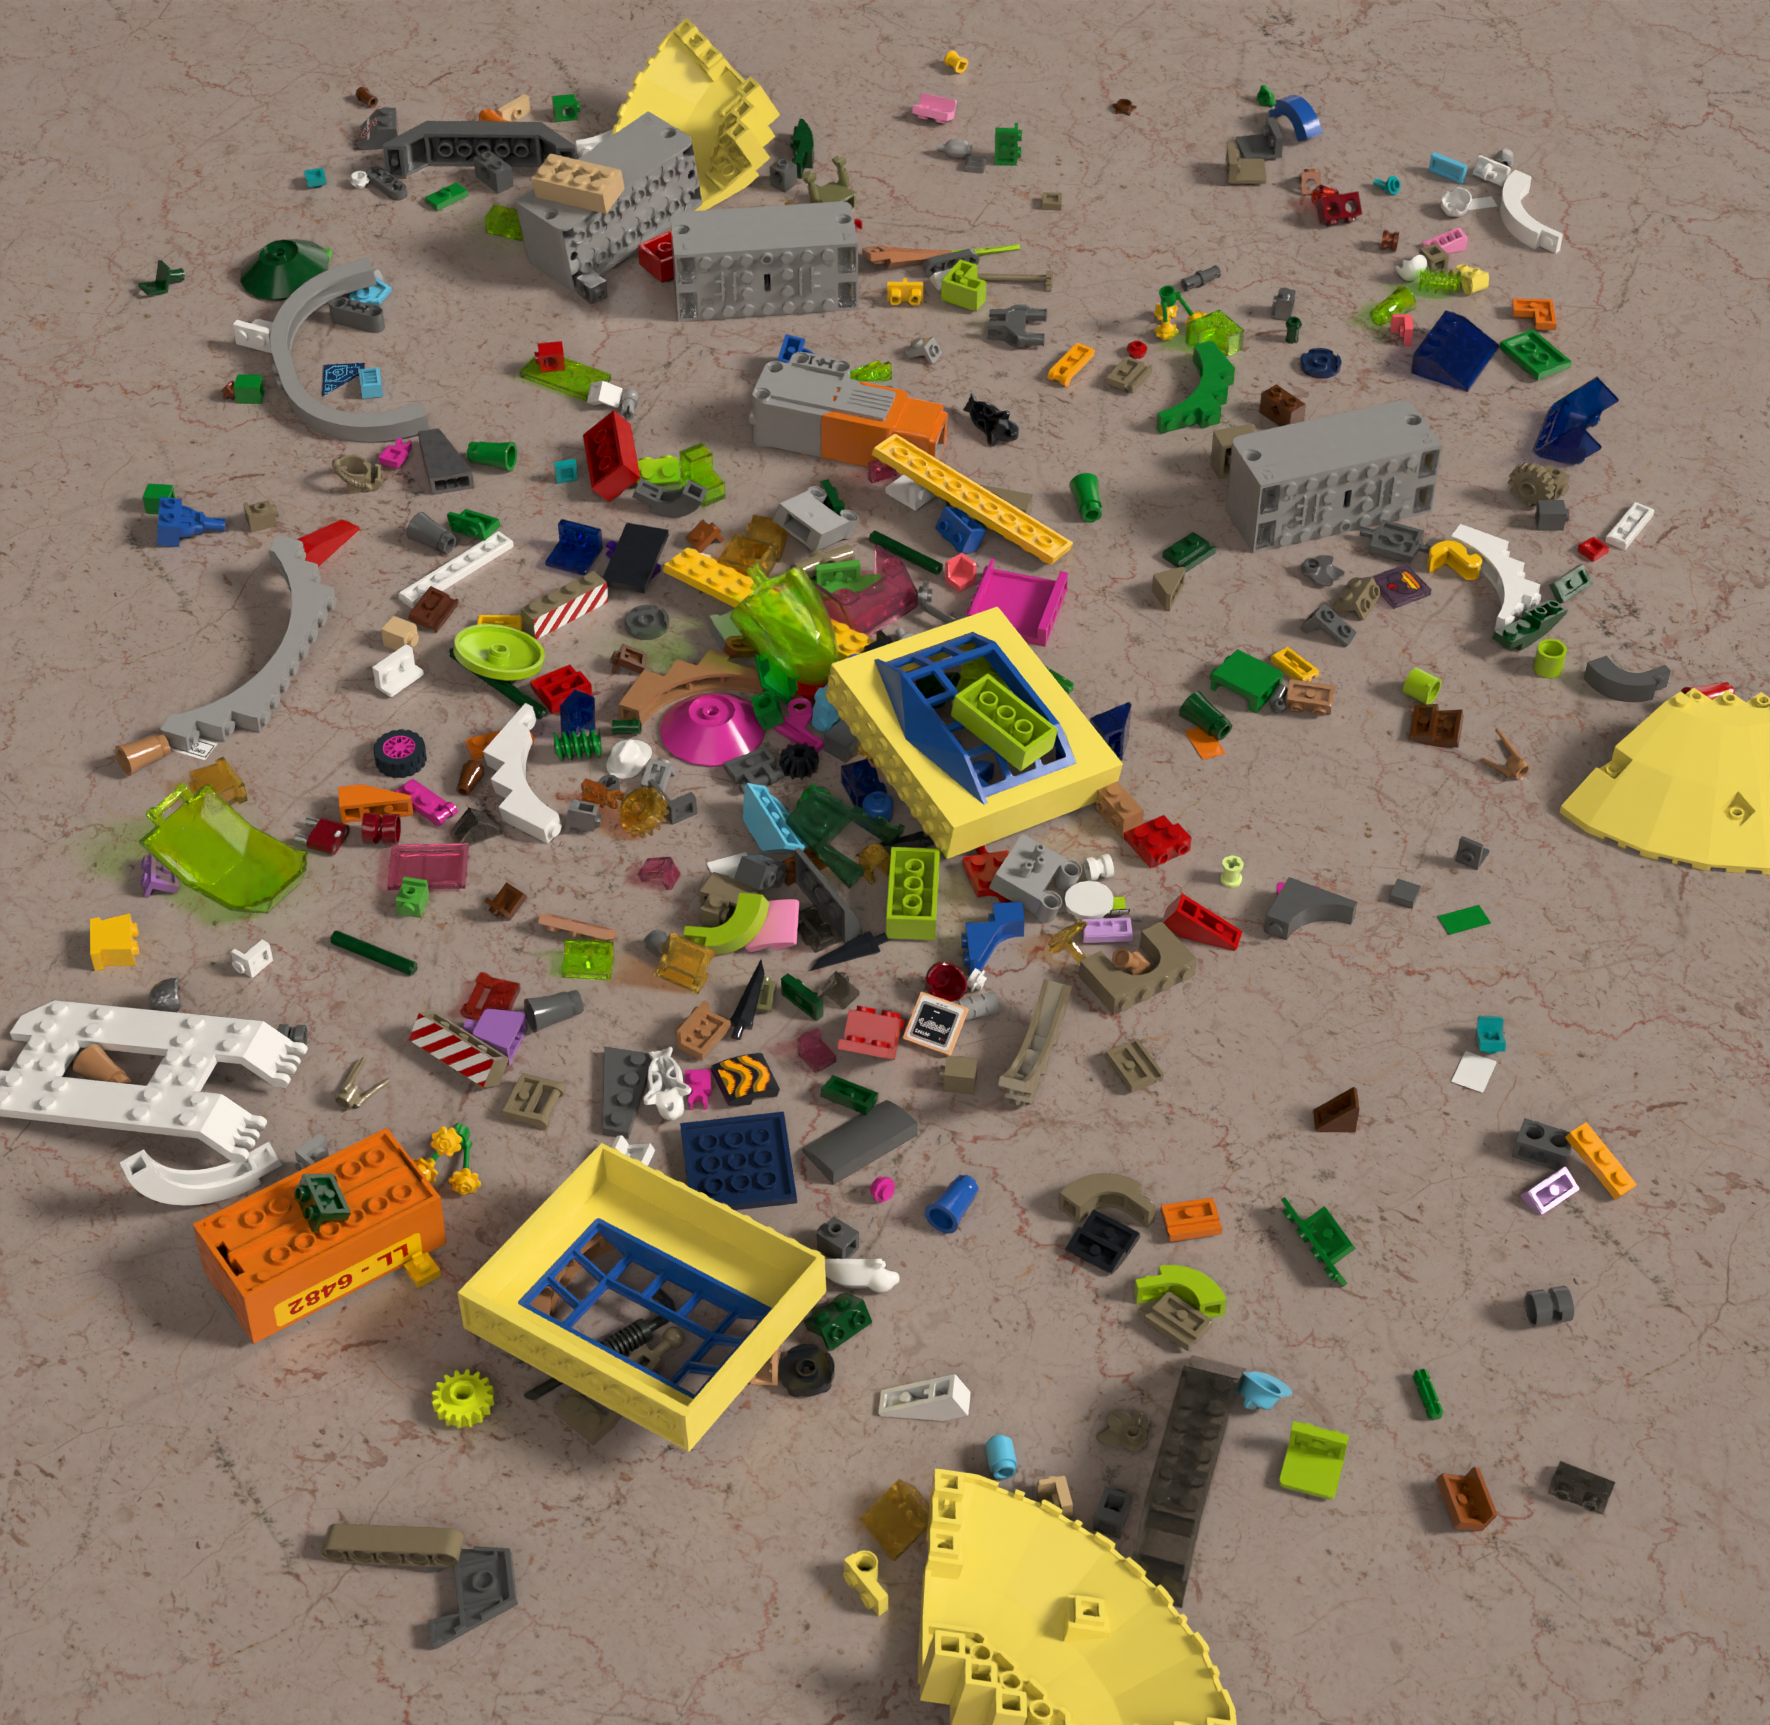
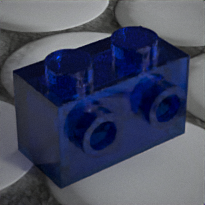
M868 759L841 766V784L858 814L862 813L863 799L867 794L875 791L887 793L885 784L883 782L880 783L877 770L870 765Z

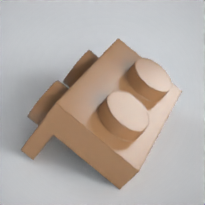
M1290 679L1285 700L1286 708L1294 712L1311 711L1319 716L1331 715L1335 686Z
M704 1000L698 1007L696 1006L692 1010L690 1017L677 1027L675 1033L677 1048L703 1061L730 1030L731 1021L711 1012L709 1002Z

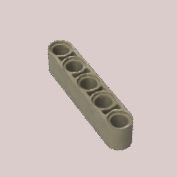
M331 1524L327 1529L321 1556L325 1560L334 1563L451 1568L457 1566L459 1562L464 1535L459 1530L452 1528Z

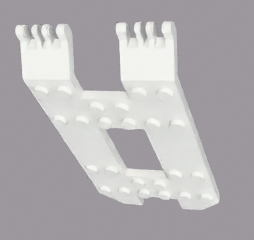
M54 1000L21 1015L10 1032L13 1040L25 1041L27 1044L9 1071L0 1070V1116L198 1138L230 1161L244 1163L249 1156V1152L246 1149H253L260 1137L257 1130H263L267 1120L262 1116L250 1114L222 1094L200 1092L217 1062L242 1064L273 1087L286 1088L291 1081L289 1075L295 1074L297 1067L301 1063L299 1057L305 1056L308 1047L303 1043L291 1041L264 1021ZM93 1044L100 1045L103 1050L164 1056L147 1086L62 1077L79 1048H87Z

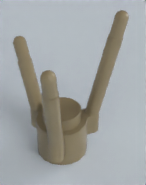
M362 1057L361 1060H356L343 1086L334 1096L335 1102L346 1110H350L353 1105L359 1108L364 1101L390 1083V1079L387 1078L360 1097L361 1091L353 1082L366 1062L365 1057Z

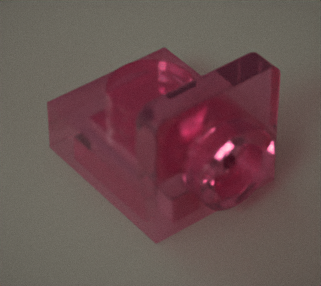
M671 857L647 858L637 875L641 882L661 880L667 890H672L681 873Z
M819 1028L806 1032L798 1038V1056L815 1073L836 1063V1055L821 1040Z

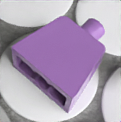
M486 1009L479 1021L466 1019L463 1025L464 1030L509 1058L508 1065L528 1030L526 1013L497 1009Z

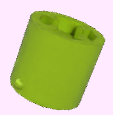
M1544 639L1539 642L1533 665L1534 671L1544 678L1559 677L1563 672L1566 659V645L1556 639Z
M1415 667L1405 680L1402 690L1403 694L1424 704H1431L1440 691L1442 679Z

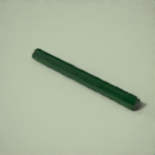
M450 648V650H449L450 655H449V656H450L452 659H454L456 662H458L459 664H461V663L456 659V657H455V655H454V652H453V648ZM472 672L518 706L522 707L525 703L532 706L537 719L540 720L546 716L545 707L507 680L488 678Z

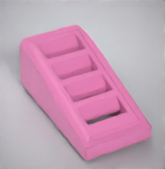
M1456 228L1422 242V247L1437 243L1447 254L1464 251L1467 246V236L1461 228Z

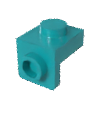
M1477 1017L1475 1039L1479 1051L1487 1054L1505 1052L1506 1041L1503 1035V1017Z

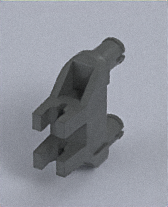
M1016 304L1007 309H990L989 318L998 319H990L988 321V329L997 330L988 331V339L1005 341L1017 348H1023L1026 345L1044 346L1045 333L1027 332L1025 328L1028 320L1046 322L1047 308H1029L1027 304Z

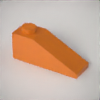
M364 784L338 787L342 823L362 821L364 813H379L381 817L385 813L399 814L400 817L414 815L411 795Z

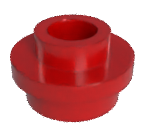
M1138 340L1133 341L1127 345V352L1131 358L1141 359L1147 352V345Z

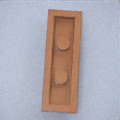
M550 913L540 914L538 923L546 925L545 929L549 931L560 932V929L569 931L568 935L582 938L584 934L592 936L591 941L606 943V940L615 939L616 929Z

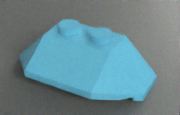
M746 783L744 789L743 821L748 827V831L758 843V847L766 853L778 854L794 853L797 848L804 850L808 841L789 811L777 798L769 794L770 790L766 786Z

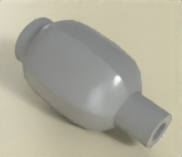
M951 139L946 143H938L937 150L945 151L950 157L964 159L972 155L973 145L969 144L967 140Z
M1503 148L1497 153L1496 162L1510 168L1513 167V152L1508 148Z

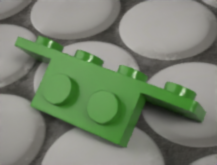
M859 560L815 565L816 582L794 585V590H796L800 602L884 591L881 574L861 576Z

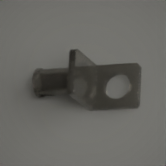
M835 971L819 987L817 998L821 1000L827 995L840 1008L846 1009L859 996L860 991L849 982L848 975L845 977L846 973Z

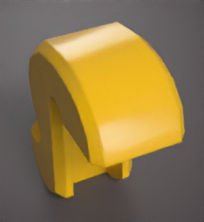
M1445 540L1434 544L1429 549L1426 568L1431 573L1447 564L1465 580L1472 581L1480 576L1482 559L1476 553L1468 555L1466 548L1461 543Z

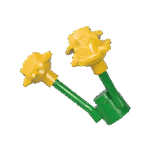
M1166 285L1160 288L1161 304L1157 303L1155 305L1154 315L1162 322V325H1158L1154 329L1156 337H1160L1164 341L1171 340L1179 332L1175 324H1170L1171 318H1176L1178 307L1175 306L1177 300H1179L1188 313L1189 318L1185 321L1187 324L1185 326L1186 329H1190L1192 332L1203 329L1208 321L1206 318L1207 313H1202L1200 310L1196 313L1192 311L1181 297L1180 291L1175 292L1173 286Z
M459 1122L448 1130L445 1126L440 1127L439 1131L433 1132L431 1135L433 1139L431 1146L436 1149L431 1158L426 1160L423 1158L418 1160L412 1159V1161L426 1179L433 1184L436 1182V1176L438 1175V1171L434 1169L437 1158L444 1154L447 1157H452L454 1152L464 1149L463 1169L460 1172H454L453 1177H450L448 1181L452 1185V1191L458 1192L461 1195L475 1193L477 1188L481 1186V1182L478 1180V1174L471 1173L469 1169L470 1148L472 1146V1142L468 1140L470 1137L469 1129Z

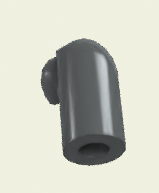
M1278 684L1268 700L1272 711L1277 714H1281L1286 710V702L1283 700V697L1287 693L1288 688L1283 684Z

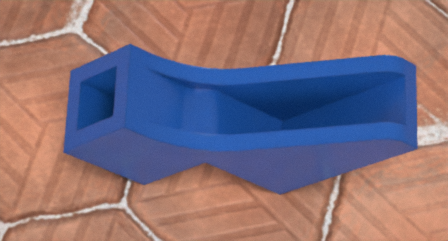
M1022 902L993 903V913L988 914V922L966 923L965 933H961V947L966 948V952H963L964 967L968 966L969 976L975 968L982 971L995 947L1000 942L1009 938L1024 937L1025 919Z

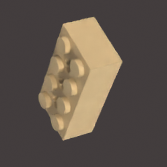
M549 154L531 178L536 198L604 214L608 213L625 189L620 169L555 154Z

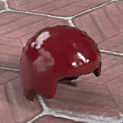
M937 962L927 971L925 988L930 995L953 1002L958 999L960 1000L966 993L967 980L963 972L956 965L949 962Z

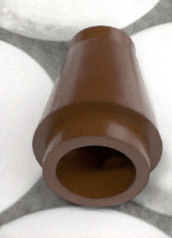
M468 760L467 763L462 765L456 788L459 794L468 796L482 779L484 767L481 763L475 760Z

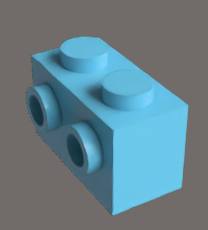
M828 684L824 688L821 687L817 690L814 696L816 700L815 706L812 709L811 725L824 733L842 720L835 707L827 701L826 691Z

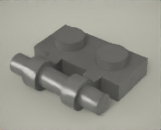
M765 746L724 763V770L735 784L743 780L745 781V783L739 785L742 794L744 793L746 783L762 786L765 784L771 785L776 783L777 779L785 776L782 768L773 770V768L777 767V761ZM761 773L764 774V775H762V776H760V777H757V778L754 777V776H756V775H758V774H761Z

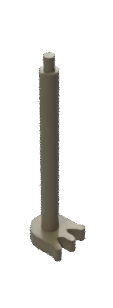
M1047 270L1046 275L978 274L977 278L984 281L1046 282V291L1052 292L1053 270Z

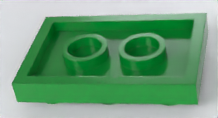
M1534 329L1500 341L1499 348L1537 380L1566 370L1571 366V360Z

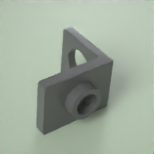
M1462 836L1459 840L1456 862L1478 870L1490 850L1484 848L1483 844Z

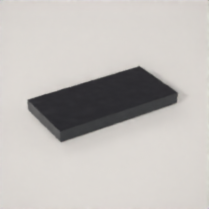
M626 523L603 575V579L607 582V587L645 593L668 539L669 530Z

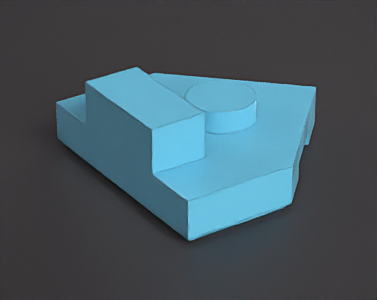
M375 277L377 285L350 292L349 295L352 300L379 306L392 292V287Z

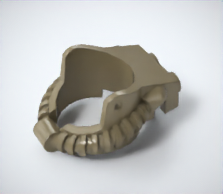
M345 455L332 460V469L347 483L348 493L356 494L362 491L378 490L379 486H382L383 470H381V465L375 464V467L371 468V463L365 462V458L357 455ZM346 465L348 472L345 471L342 466Z

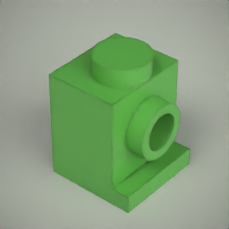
M403 877V884L395 900L397 914L421 918L430 897L427 880Z

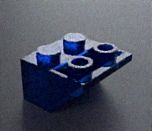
M1130 702L1091 717L1089 721L1120 761L1123 760L1129 740L1132 706Z

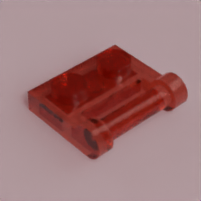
M480 972L475 979L476 985L467 1003L463 1004L460 1014L467 1019L479 1021L486 1009L511 1011L521 990L520 983L493 978L485 972ZM484 989H491L482 1009L476 1008Z

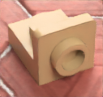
M1065 1475L1058 1477L1048 1476L1038 1480V1500L1051 1498V1503L1063 1510L1061 1515L1072 1520L1073 1503Z

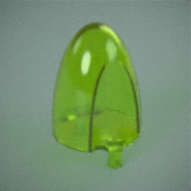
M753 564V569L750 566L746 570V573L754 581V584L750 587L753 592L733 610L730 620L749 644L764 659H769V663L783 674L807 685L820 686L827 684L831 664L839 661L838 644L828 611L811 579L802 567L789 569L778 577L768 579L759 564Z

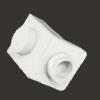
M622 1135L616 1137L611 1147L618 1149L621 1153L633 1159H638L646 1166L649 1165L655 1152L651 1143L629 1145Z

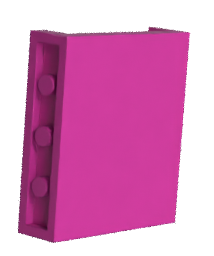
M991 558L989 565L984 567L983 579L978 581L977 594L972 595L971 608H967L965 617L998 606L1026 643L1046 647L1068 590L1069 573L1060 571L1057 580L1054 581L994 569L995 558Z

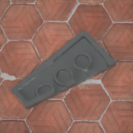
M604 1046L603 1135L612 1137L622 1135L625 1139H629L647 1085L648 1070L652 1062L649 1053Z

